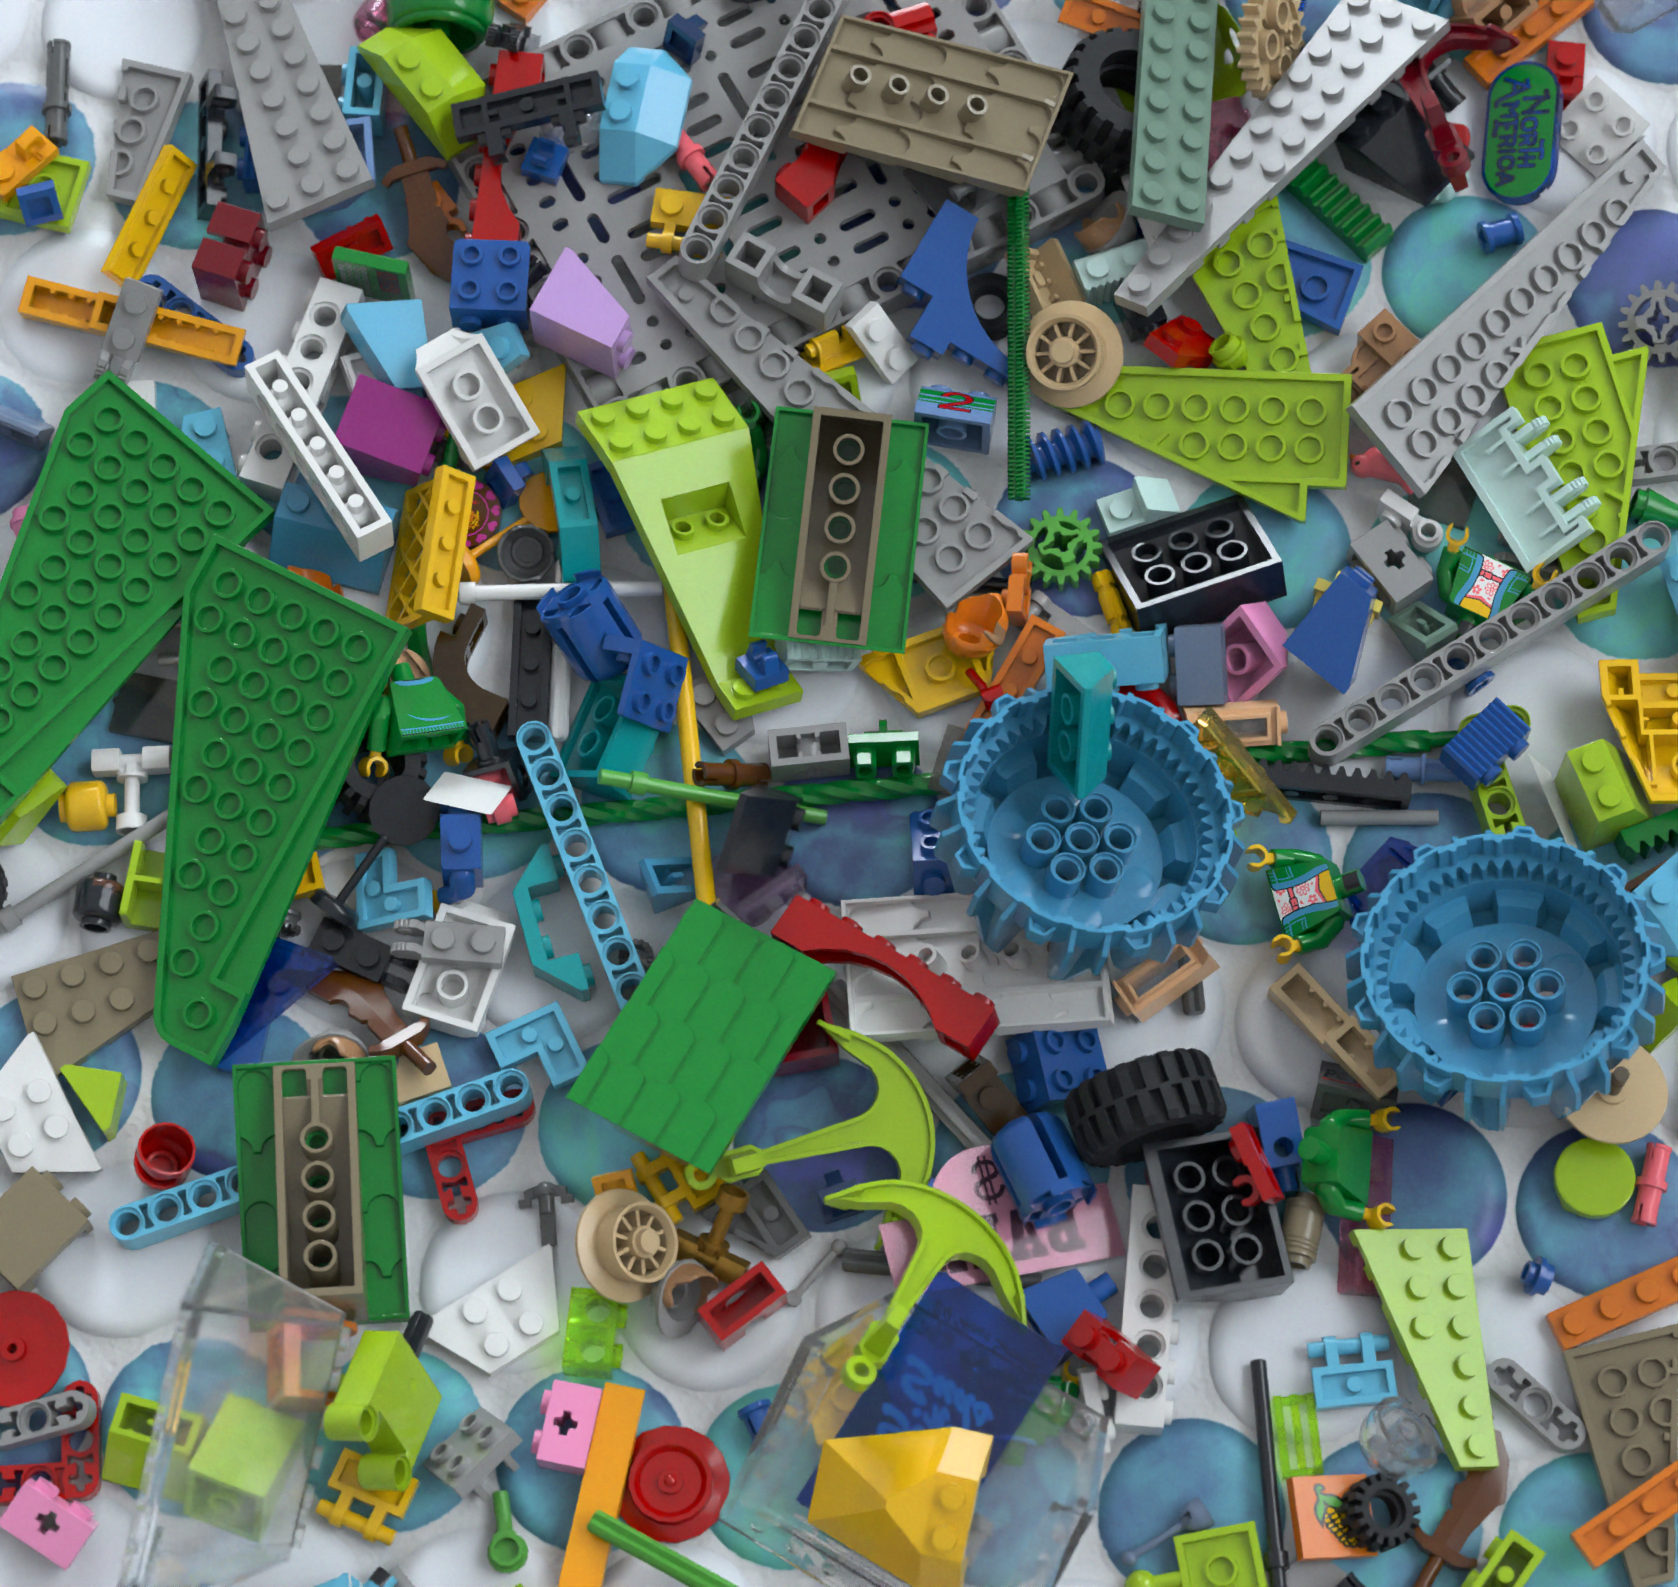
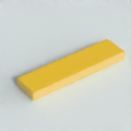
M172 144L163 146L101 269L103 274L121 287L126 277L138 281L143 277L198 167L195 162Z

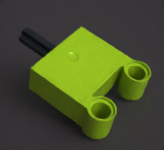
M420 1310L415 1311L410 1317L403 1335L400 1331L364 1330L346 1374H338L335 1378V1386L338 1389V1393L334 1402L325 1411L323 1421L324 1432L330 1440L366 1441L371 1452L365 1453L361 1457L357 1472L359 1484L364 1490L405 1491L408 1488L412 1479V1468L442 1398L437 1387L418 1360L434 1322L431 1315L425 1314Z

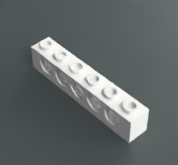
M323 277L319 278L315 289L310 288L304 304L306 313L302 322L297 321L294 325L291 335L293 345L289 355L283 354L284 359L300 383L309 386L306 392L321 415L324 413L341 371L339 359L341 356L347 355L352 343L351 338L341 324L340 315L346 304L366 302L362 289ZM325 319L335 320V322L328 327H322L318 325L321 321ZM311 352L322 353L319 358L314 360L305 358ZM263 416L262 421L257 420L253 426L250 438L253 443L249 453H244L241 456L237 467V475L240 477L241 482L256 495L279 502L285 482L295 484L300 470ZM271 451L282 453L274 460L264 458Z
M276 350L245 365L247 391L359 562L394 546L392 520L280 351Z
M1133 1184L1130 1198L1120 1331L1137 1346L1145 1341L1154 1343L1159 1349V1354L1152 1359L1162 1368L1151 1381V1384L1156 1389V1394L1151 1398L1144 1399L1139 1397L1136 1400L1115 1390L1113 1423L1115 1432L1161 1436L1164 1424L1171 1425L1173 1400H1166L1167 1384L1174 1385L1176 1360H1169L1170 1344L1177 1345L1179 1320H1172L1173 1304L1180 1305V1303H1176L1162 1239L1151 1237L1146 1230L1150 1224L1158 1223L1150 1188L1148 1185ZM1155 1262L1164 1268L1165 1274L1160 1278H1150L1145 1274L1143 1267L1148 1263ZM1146 1302H1154L1160 1306L1162 1314L1157 1318H1148L1142 1314L1140 1306Z

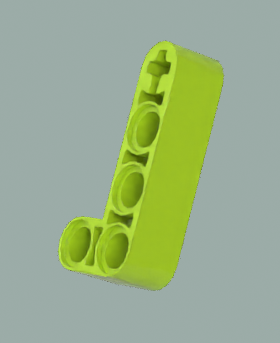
M1507 705L1530 727V715L1524 708L1517 705ZM1479 713L1465 717L1460 722L1457 734ZM1505 761L1499 766L1503 770L1502 773L1491 785L1486 787L1481 783L1474 791L1468 788L1483 834L1485 830H1491L1494 835L1507 834V832H1512L1517 825L1526 826ZM1491 803L1501 804L1507 813L1503 815L1494 814L1490 811L1488 805Z

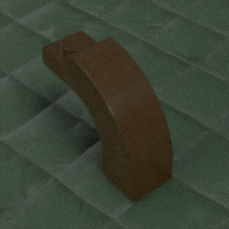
M471 603L466 614L460 613L456 619L452 631L453 635L440 630L434 647L433 671L434 676L441 680L445 689L464 704L466 725L468 726L479 720L481 725L482 719H489L491 729L497 741L508 719L509 701L477 685L468 673L470 658L488 624L486 610Z

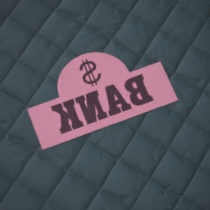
M991 1145L972 1147L956 1154L942 1167L934 1181L933 1188L939 1189L965 1203L988 1222L1008 1248L1017 1266L1019 1275L1126 1255L1106 1182L1094 1184L1097 1189V1195L1090 1205L1087 1206L1085 1200H1082L1076 1206L1065 1211L1068 1217L1067 1220L1052 1226L1036 1229L1033 1222H1026L1025 1226L1023 1225L990 1156ZM907 1219L879 1224L895 1290L916 1250L917 1237L915 1230ZM963 1260L950 1261L940 1269L923 1293L990 1280L980 1267L971 1262Z

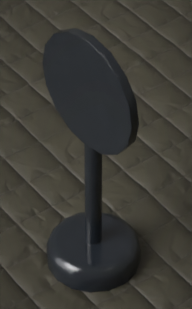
M397 775L384 780L374 790L369 801V818L373 829L380 837L337 897L322 888H318L311 893L308 899L328 915L353 930L359 921V915L345 904V901L387 842L395 845H412L424 840L434 830L439 819V803L423 800L431 787L424 780L412 775Z

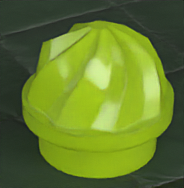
M1232 332L1220 335L1209 348V353L1213 357V364L1221 369L1238 370L1245 365L1248 359L1245 340L1241 336H1235Z

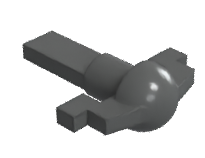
M544 1181L533 1188L523 1191L524 1200H518L519 1209L532 1208V1199H538L541 1244L543 1247L547 1244H550V1246L557 1245L554 1197L561 1196V1204L574 1203V1195L568 1194V1187Z

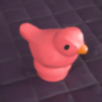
M1376 446L1367 449L1364 454L1349 455L1351 461L1350 469L1356 477H1372L1396 483L1407 494H1413L1410 487Z

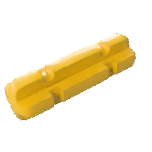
M1109 569L1095 572L1092 575L1091 582L1095 592L1098 593L1099 597L1097 598L1108 625H1111V634L1119 633V629L1132 628L1130 620H1126L1128 614L1118 588L1114 587L1115 580L1112 572Z

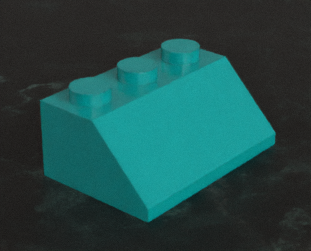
M1099 651L1054 656L1047 766L1077 800L1085 799L1106 778L1107 762L1112 758L1109 733L1110 725H1113L1115 719L1112 705V690L1117 685V673L1114 666Z
M620 674L606 681L590 683L570 728L567 740L564 742L559 753L572 787L603 799L630 800L632 794H628L626 789L598 784L597 777L600 768L630 773L631 770L642 772L648 758L653 753L654 744L660 732L617 714L627 674ZM552 771L549 777L557 781L559 774Z

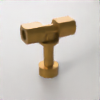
M722 1183L715 1197V1203L720 1206L710 1233H701L697 1237L680 1228L676 1230L678 1236L676 1260L694 1259L714 1270L713 1275L717 1277V1280L728 1285L749 1270L751 1262L729 1252L730 1244L725 1240L735 1213L741 1214L745 1212L751 1198L750 1194L739 1186Z

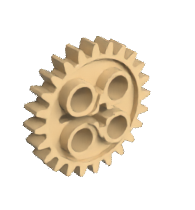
M1247 0L1248 3H1242L1241 5L1244 16L1238 17V22L1242 27L1241 31L1236 33V37L1240 39V45L1237 47L1236 53H1241L1238 68L1244 69L1241 81H1247L1246 91H1252L1253 98L1264 100L1300 54L1301 47L1305 46V41L1302 40V33L1306 30V27L1301 26L1300 22L1304 12L1298 11L1301 0Z

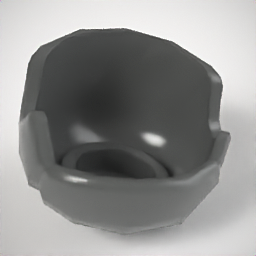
M532 524L514 526L498 542V565L507 577L517 582L532 583L543 578L554 564V542L545 530Z

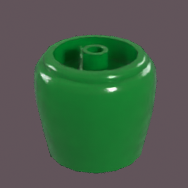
M387 0V26L441 29L461 54H465L477 49L486 40L488 27L494 23V0Z

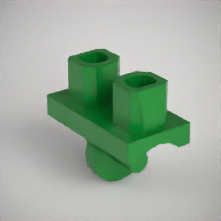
M887 719L879 720V731H867L864 734H848L850 769L854 768L856 778L859 780L873 779L877 776V767H892V773L897 778L912 777L915 766H920L918 731H888Z

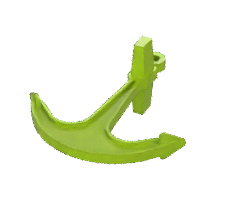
M818 1019L816 1024L823 1028L844 1051L867 1066L875 1077L877 1089L875 1099L869 1109L859 1116L764 1149L747 1144L727 1150L711 1175L708 1174L707 1178L702 1182L697 1181L694 1177L696 1167L687 1163L684 1169V1179L691 1188L706 1190L712 1187L717 1177L726 1183H732L744 1178L759 1176L767 1164L872 1146L885 1150L895 1160L899 1171L898 1180L928 1185L935 1157V1127L928 1100L912 1071L891 1050L856 1031L831 1025ZM885 1210L881 1224L906 1219L898 1213ZM880 1230L873 1247L877 1251L883 1245Z
M878 1180L858 1184L823 1198L825 1205L841 1210H890L898 1213L909 1221L917 1237L916 1250L883 1317L880 1320L871 1321L861 1340L853 1349L854 1356L850 1357L841 1369V1380L848 1389L854 1392H863L872 1385L877 1376V1369L883 1367L892 1349L899 1341L898 1331L909 1314V1310L940 1269L950 1261L963 1260L980 1267L989 1277L1000 1305L1004 1310L1005 1318L1019 1334L1027 1333L1025 1296L1014 1259L996 1231L965 1203L939 1189L903 1180Z

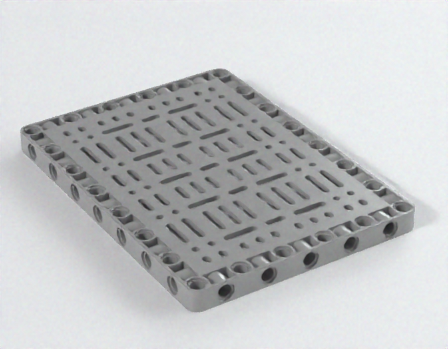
M637 0L530 53L544 54L546 67L545 82L598 70L601 81L604 82L602 89L604 101H606L614 61L629 47L661 50L665 48L662 46L667 22L677 13L685 19L694 14L699 15L708 22L707 27L702 30L706 36L700 59L692 66H689L673 53L669 55L681 68L688 67L691 69L687 73L693 82L689 102L701 96L708 98L707 102L686 112L683 124L684 131L687 133L691 129L714 118L722 121L719 125L694 137H690L694 143L700 144L707 151L728 140L733 141L744 121L739 116L718 79L722 76L730 79L749 111L768 72L757 78H751L748 74L775 60L805 0H777L775 3H768L766 0L748 4L732 0ZM849 0L842 14L861 19L873 11L890 12L882 0ZM893 0L899 10L927 2L933 12L935 11L940 14L935 19L937 26V35L935 36L937 38L950 33L954 36L953 39L949 40L951 42L1033 62L995 0ZM744 9H749L752 12L750 15L725 27L718 25L719 21ZM973 11H979L983 13V15L977 17L972 16L969 13ZM813 15L817 19L825 18L821 15ZM781 19H788L790 21L788 25H782L779 22ZM642 22L652 23V25L648 27L638 26V24ZM762 31L765 33L763 37L738 49L731 47L732 43L754 32ZM828 43L826 44V46H825V48H824V50H823V52H822V54H821V56H820V58H819V60H818V62H817V64H816L817 67H818L819 64H820V61H821V59H822V57H823V54H824V52H825V50H826V47H827ZM579 53L587 55L582 59L572 58V56ZM710 54L716 56L714 61H708L705 58ZM489 72L479 76L486 84L485 96L492 95L494 87L489 86ZM782 74L786 78H795L792 74ZM810 76L795 107L803 103L813 80L812 76ZM774 103L767 104V106L771 108L780 107L779 105ZM602 115L579 126L582 145L569 148L570 155L566 164L585 195L583 201H576L561 176L557 186L544 182L535 186H529L527 182L532 178L521 175L520 170L533 136L540 138L542 135H549L551 137L550 140L556 141V144L566 146L562 138L564 136L562 126L554 128L552 123L516 131L506 151L509 163H504L502 167L501 188L509 209L520 223L522 241H526L530 245V256L532 254L538 258L536 262L541 261L548 270L547 275L543 276L528 289L527 298L529 299L530 307L564 248L567 247L573 250L578 257L585 256L589 259L585 265L597 279L601 280V284L630 316L631 332L634 333L632 345L635 349L634 357L638 355L646 357L645 361L638 365L630 364L626 370L621 368L616 379H613L555 352L561 363L564 364L567 374L586 407L589 409L712 377L726 396L742 389L695 337H688L686 335L688 329L646 284L647 276L674 256L679 257L680 252L673 251L672 255L662 254L650 261H643L641 257L656 248L646 247L647 233L635 239L628 236L630 232L650 223L656 187L687 191L679 175L683 172H689L679 167L676 162L677 157H669L657 169L644 177V181L652 177H659L661 179L659 183L616 204H610L608 200L611 197L634 186L604 184L596 181L595 177L599 175V155L591 159H584L582 157L584 153L599 146V127ZM796 115L788 119L773 149L776 159L774 161H767L746 204L760 197H766L769 201L739 216L728 240L734 247L743 231L749 233L775 219L782 222L780 226L757 238L776 247L778 256L793 249L798 250L800 254L797 257L784 262L791 269L800 273H806L809 266H812L843 282L842 306L826 331L822 332L766 301L756 304L753 302L756 296L726 281L725 259L727 256L723 251L722 256L718 258L706 279L716 287H724L726 290L722 294L727 295L740 305V310L755 322L760 321L769 328L770 333L784 345L789 344L799 352L800 356V353L804 352V345L808 344L809 339L812 337H818L834 329L841 336V326L846 325L870 301L878 302L887 316L917 302L901 292L903 286L896 283L934 217H930L927 214L931 209L919 195L914 193L915 189L904 177L903 171L907 167L900 165L890 166L875 161L887 180L885 184L879 185L874 180L861 156L848 152L843 165L840 167L835 189L848 183H855L857 187L835 198L813 221L806 224L775 197L776 173L785 163L790 162L792 164L799 157L795 152L803 148L807 143L788 137L797 117ZM1055 120L1052 129L1057 132L1049 134L1028 187L1030 195L1027 197H1030V199L1025 200L1030 202L1028 204L1030 208L1027 209L1030 210V213H1025L1030 214V217H1028L1030 219L1028 222L1030 226H1025L1030 227V230H1028L1030 234L1027 235L1030 236V239H1026L1030 240L1028 245L1093 214L1103 201L1105 178L1096 162L1093 161L1090 164L1083 159L1084 155L1080 151L1074 152L1068 146V138L1061 136L1056 127L1058 120ZM753 133V134H751L753 137H756V136H763V137H765L764 135L759 134V133ZM478 140L477 143L446 161L469 203L471 198L477 199L479 187H474V172L476 164L482 165L484 153H479ZM518 147L525 149L524 153L518 156H511L509 154ZM729 149L708 158V161L716 171L719 170ZM744 163L736 164L737 167L743 169L750 167ZM692 177V179H693V181L695 182L696 186L698 187L699 191H700L701 193H703V194H706L707 192H703V191L700 189V186L698 185V183H697V182L694 180V178ZM1089 187L1093 192L1082 193L1078 188ZM724 193V194H721V195H720V196L731 197V199L735 198L733 195L728 194V193ZM1006 195L998 196L972 214L979 218L975 225L969 244L967 276L1005 258L1003 254L1008 249V200ZM552 199L555 201V204L549 208L543 209L540 207V204L546 200ZM892 200H897L900 202V205L892 207L889 203ZM870 212L875 215L873 219L849 231H842L840 229L843 224L865 213ZM596 217L599 219L610 238L607 243H601L597 239L588 223L589 218ZM560 222L568 223V227L561 231L553 229L554 225ZM910 222L914 227L908 230L903 227V224ZM656 228L650 232L662 234L664 229ZM676 232V236H683L686 234V232ZM880 235H885L889 238L886 242L862 254L854 252L856 247ZM817 237H823L826 241L823 244H817L814 240ZM694 254L688 256L692 260L695 259ZM621 259L645 298L644 303L637 304L634 302L614 268L613 260ZM832 259H835L839 262V264L835 267H832L828 264V262ZM892 285L897 289L892 292H884L880 287ZM652 319L659 322L655 327H651L647 323ZM664 342H669L672 345L668 350H664L660 346Z

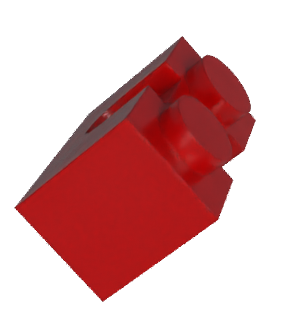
M760 1261L697 1309L698 1321L724 1352L746 1335L745 1330L753 1321L761 1316L766 1320L787 1304V1291L764 1262ZM740 1291L743 1292L737 1300L726 1306V1303Z
M1086 1309L1083 1310L1060 1341L1079 1359L1096 1367L1095 1373L1113 1389L1136 1400L1139 1399L1162 1368L1108 1320ZM1111 1338L1114 1341H1116V1345L1112 1343L1109 1339Z

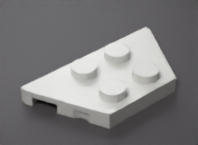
M31 1032L0 1070V1149L14 1174H25L32 1166L39 1173H44L46 1170L50 1173H98L103 1170L37 1034Z
M550 1244L545 1245L433 1315L434 1322L427 1338L492 1377L561 1334L554 1257Z

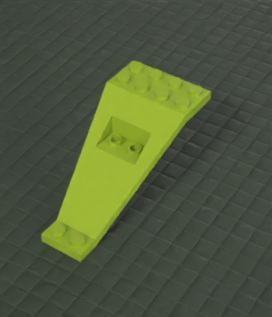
M712 377L577 411L575 423L609 471L708 681L731 719L735 721L801 702L803 689L790 671L787 682L754 692L735 670L736 657L745 655L750 643L765 639L767 642L766 648L770 647L775 652L776 648L774 639L748 636L763 516L749 427L715 379Z

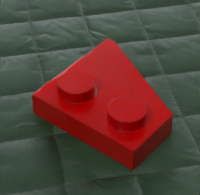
M1181 314L1150 332L1143 346L1171 367L1186 368L1191 366L1199 369H1208L1213 358L1209 353V348L1215 338L1205 332L1198 321Z

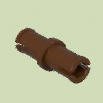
M726 759L723 763L698 761L694 766L702 769L692 770L693 782L699 787L723 786L726 790H737L740 786L753 787L758 783L768 786L769 783L767 781L761 780H771V770L767 763H741L737 759Z

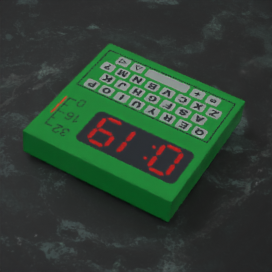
M339 246L334 248L331 259L337 282L362 289L364 297L383 301L414 300L415 291L408 261Z

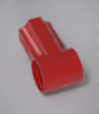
M927 2L891 13L881 10L873 11L864 18V20L923 35H928L930 32L937 35L934 14Z

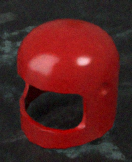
M168 1122L153 1124L143 1132L137 1144L133 1163L136 1176L145 1186L153 1190L165 1191L180 1186L191 1172L195 1160L196 1146L194 1139L185 1128L178 1124Z

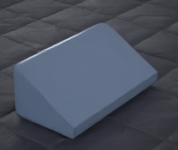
M0 404V434L39 451H44L54 432V426Z

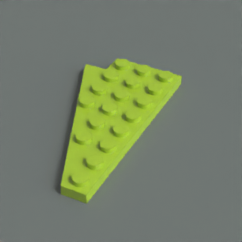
M1602 322L1541 337L1521 366L1516 368L1513 377L1507 385L1501 389L1507 409L1511 406L1517 408L1525 420V423L1516 428L1515 432L1539 416H1546L1550 422V427L1545 432L1524 446L1527 451L1551 435H1558L1562 441V446L1548 456L1564 481L1562 485L1551 492V495L1578 477H1585L1589 483L1588 488L1563 507L1565 512H1568L1590 496H1597L1601 502V507L1587 517L1595 531L1557 558L1561 574L1626 534L1649 349L1648 346L1612 354ZM1621 558L1610 560L1615 568L1621 569ZM1581 578L1578 580L1582 588L1593 589L1597 587L1592 579ZM1618 590L1576 615L1577 624L1615 615Z
M1122 366L1120 375L1113 387L1102 398L1089 405L1077 408H1064L1045 402V404L1081 421L1087 420L1092 426L1096 424L1098 429L1300 524H1306L1308 489L1346 490L1350 415L1345 409L1351 404L1352 374Z

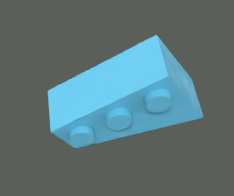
M1167 623L1155 624L1154 631L1133 632L1132 628L1119 629V633L1096 635L1094 632L1048 638L1043 644L1047 689L1052 688L1054 656L1099 651L1116 670L1117 685L1113 689L1115 692L1120 691V686L1135 685L1138 691L1158 689L1159 683H1165L1171 670L1168 654Z

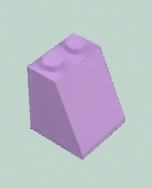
M565 247L529 309L534 342L616 379L621 368L626 370L629 367L635 354V349L632 345L634 333L631 332L630 316L575 252Z

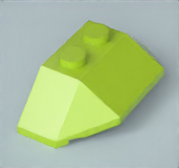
M386 27L357 46L360 54L446 161H449L477 143V140L463 144L458 143L455 136L451 104L484 97L486 84L441 29Z

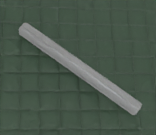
M838 979L828 988V998L850 1022L847 983L842 979ZM900 1041L881 1043L897 1055L912 1071L926 1095L931 1111L966 1149L991 1145L992 1140Z

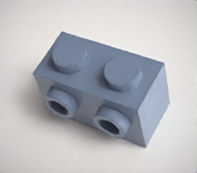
M1225 623L1176 626L1174 634L1168 635L1169 658H1175L1176 673L1170 674L1171 697H1177L1178 706L1225 704L1228 702Z

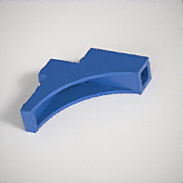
M946 199L896 283L903 286L901 292L917 302H920L921 299L928 302L905 341L912 344L910 348L912 352L925 360H930L931 357L938 360L947 348L952 351L950 356L955 361L966 367H970L972 364L985 371L983 374L985 379L999 387H1003L1004 383L1008 385V357L997 348L981 326L970 299L967 283L968 249L971 236L979 218Z

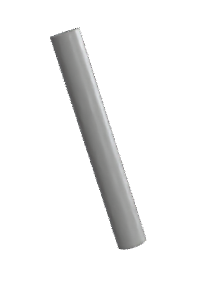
M1320 810V826L1439 824L1438 810Z

